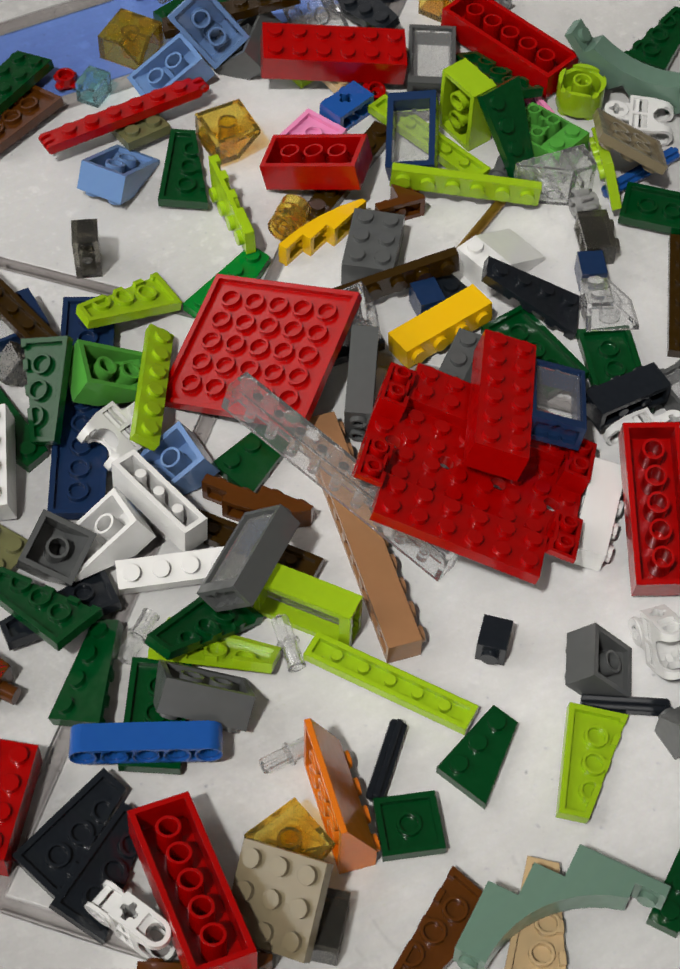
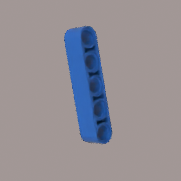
M217 721L82 723L70 728L69 760L76 764L216 761L223 756V726Z

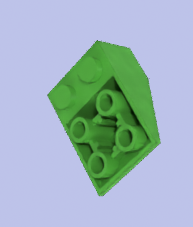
M532 101L525 108L535 167L558 180L588 155L589 132Z

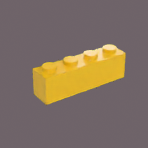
M472 284L388 332L389 351L408 369L418 364V362L422 363L426 358L452 344L459 328L472 332L491 321L492 302Z

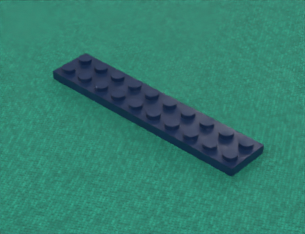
M63 297L60 336L68 335L71 337L73 345L77 339L115 346L116 324L87 329L76 315L78 304L95 297ZM69 383L67 385L60 444L52 445L47 507L48 511L66 520L80 519L107 494L108 470L103 465L109 458L107 448L101 443L91 442L88 444L85 442L81 444L77 439L84 426L104 406H92L73 402Z

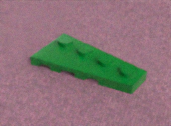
M256 248V252L246 254L243 251L217 274L260 279L270 265V256ZM215 276L183 303V311L196 318Z

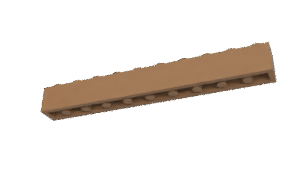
M334 411L312 416L306 430L302 429V436L386 662L391 663L421 655L422 643L425 642V633L421 625L417 626L414 619L416 618V611L413 602L407 601L405 596L407 593L403 577L398 578L396 572L397 561L394 554H389L386 532L384 530L380 531L379 523L369 520L373 509L369 503L371 502L367 485H362L361 480L351 477L355 465L352 459L354 458V452L351 443H346L344 424L342 421L337 420Z

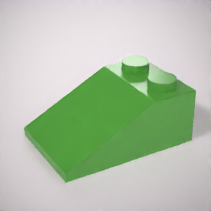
M77 339L72 346L68 378L72 401L92 406H104L111 401L115 404L134 402L142 352Z

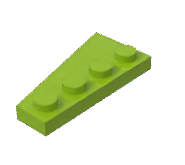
M569 702L564 729L556 808L557 818L584 824L588 822L615 748L621 737L623 727L629 716L628 714Z

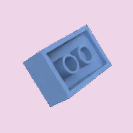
M184 0L167 16L214 69L219 67L250 38L242 26L218 0Z
M180 32L127 78L140 96L150 93L152 90L166 87L176 81L187 78L195 79L202 77L207 82L215 73Z
M114 145L81 160L77 189L85 191L88 196L107 199V202L110 204L122 205L136 195L157 168L160 160L134 150L128 151L120 145Z
M180 421L161 435L160 445L155 451L145 448L139 453L183 496L199 489L206 474L215 476L220 472L196 435Z

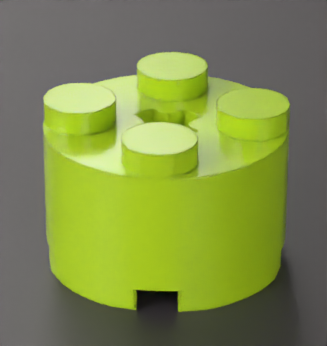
M574 64L573 68L568 70L564 68L559 74L555 98L558 113L564 116L568 115L574 118L592 120L596 109H601L603 106L607 84L605 75L602 77L599 74L600 70L588 64Z

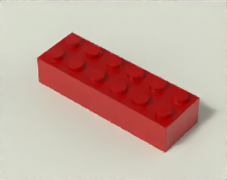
M454 0L442 9L441 26H456L457 42L471 51H477L497 62L496 66L507 67L512 70V76L520 75V77L523 76L529 79L531 86L534 87L537 84L544 88L542 95L544 99L557 91L560 72L564 68L568 70L573 68L574 64H578L579 58L573 50L494 0Z
M262 22L260 39L261 78L352 82L354 80L357 83L379 81L382 84H404L408 65L405 29Z
M484 330L473 354L463 457L464 466L515 482L518 481L530 459L536 362L535 344L504 335L500 332Z
M680 422L623 423L618 440L631 596L680 595Z
M189 791L128 810L127 818L130 837L161 915L170 925L171 940L182 968L257 969L256 947Z

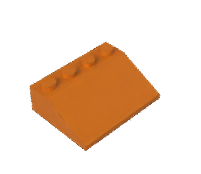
M311 718L305 719L304 766L339 875L376 865L377 852L381 851L377 834H371L368 826L371 823L370 813L367 805H361L359 796L362 795L361 786L357 777L352 778L350 769L353 768L350 753L348 750L343 751L338 738Z

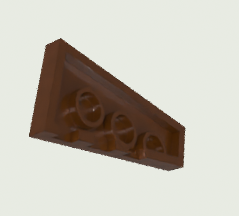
M34 85L10 109L4 111L0 115V154L64 105L62 97Z
M452 866L447 874L446 880L433 898L431 906L422 917L417 930L411 940L408 941L393 969H446L453 962L455 946L483 892L454 866Z

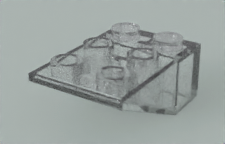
M581 144L516 163L514 178L542 182L538 203L569 206V198L574 197L573 191L589 188V192H592L597 163L586 146Z

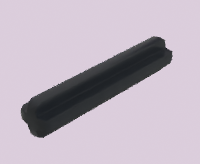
M582 694L580 698V704L632 715L659 716L662 711L671 707L670 700L667 698Z
M392 719L389 722L365 795L370 802L373 801V798L385 797L407 729V724L401 719Z

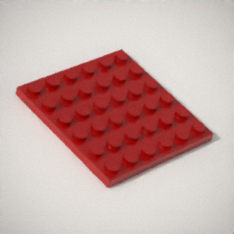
M216 274L169 372L165 407L306 430L362 301L360 292Z

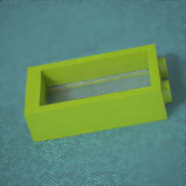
M277 563L255 601L253 608L267 618L315 636L317 631L351 646L361 628L363 596Z

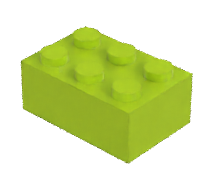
M464 58L442 71L439 126L469 152L491 140V132L477 96L497 85L492 79H489L476 65H473L467 58Z

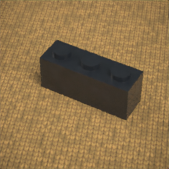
M654 362L645 366H638L631 372L617 375L610 381L589 387L586 390L587 416L598 431L603 430L628 414L646 407L651 409L668 402L672 384Z

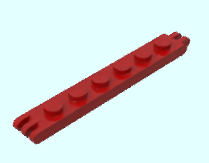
M202 77L176 81L166 87L152 90L145 95L131 98L124 103L110 106L98 113L89 114L77 121L65 123L61 127L39 135L38 140L49 154H55L200 98L203 93L209 90V85Z

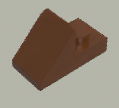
M391 184L390 199L375 203V211L405 215V220L424 215L426 198L424 194Z

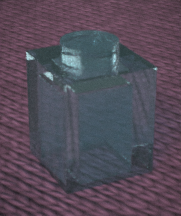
M89 65L75 82L77 101L99 108L112 91L110 72Z

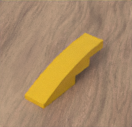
M361 198L339 206L316 217L294 231L279 243V262L288 266L302 252L312 256L326 242L335 247L349 234L354 208L366 209V200Z

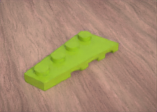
M593 127L591 128L593 137H589V144L600 180L604 179L612 211L621 209L622 205L611 154L599 145L596 130Z
M219 155L208 156L212 185L209 188L210 199L213 203H217L218 212L221 217H225L228 230L234 232L237 245H241L246 254L256 252V243L253 227L244 208L240 207L235 189L230 188L226 170L221 171Z
M155 272L150 274V278L145 281L141 278L133 281L131 287L126 289L119 287L114 289L113 294L109 296L102 294L78 304L76 315L87 329L179 311L181 310L182 301L162 277Z
M237 635L229 636L170 660H166L152 648L148 649V659H161L170 662L272 674L281 654V647Z

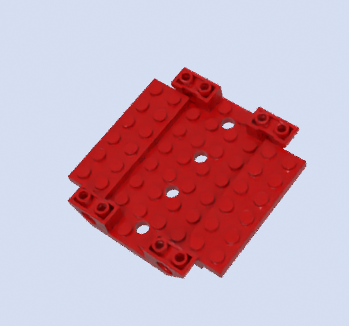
M391 362L375 400L351 474L353 478L378 487L369 520L534 585L540 578L545 553L574 564L583 519L578 518L581 496L591 480L597 444L583 438L577 451L531 439L530 459L517 482L464 466L463 457L471 383L419 362L415 371ZM440 464L446 465L449 469L443 468ZM494 485L499 486L502 490L496 489ZM547 506H550L551 508H553L554 511L549 510V509L547 508Z

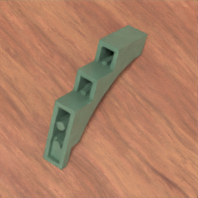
M582 19L573 21L565 37L582 64L592 65L600 70L599 74L602 77L605 75L607 80L605 90L623 86L629 97L630 95L664 100L672 104L674 115L680 114L679 72L666 71L642 63L621 51L604 35L593 38Z
M580 844L565 876L534 862L519 895L488 880L455 946L453 961L457 962L461 969H487L493 957L515 934L542 918L563 911L581 908H609L624 911L631 896L636 898L645 907H655L661 910L671 886Z

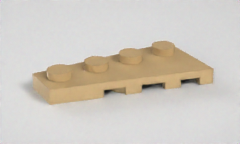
M527 856L521 889L534 862L560 874L559 863ZM562 912L547 916L528 925L510 939L504 969H566L567 960L564 947V920H562Z

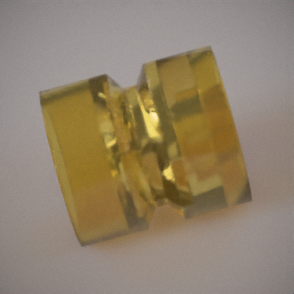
M285 195L268 222L270 233L278 240L283 241L294 231L305 225L311 214L309 203L298 195Z

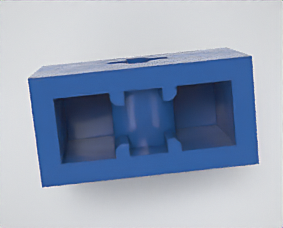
M353 80L320 103V115L341 125L348 131L370 115L368 113V105L374 102V94Z

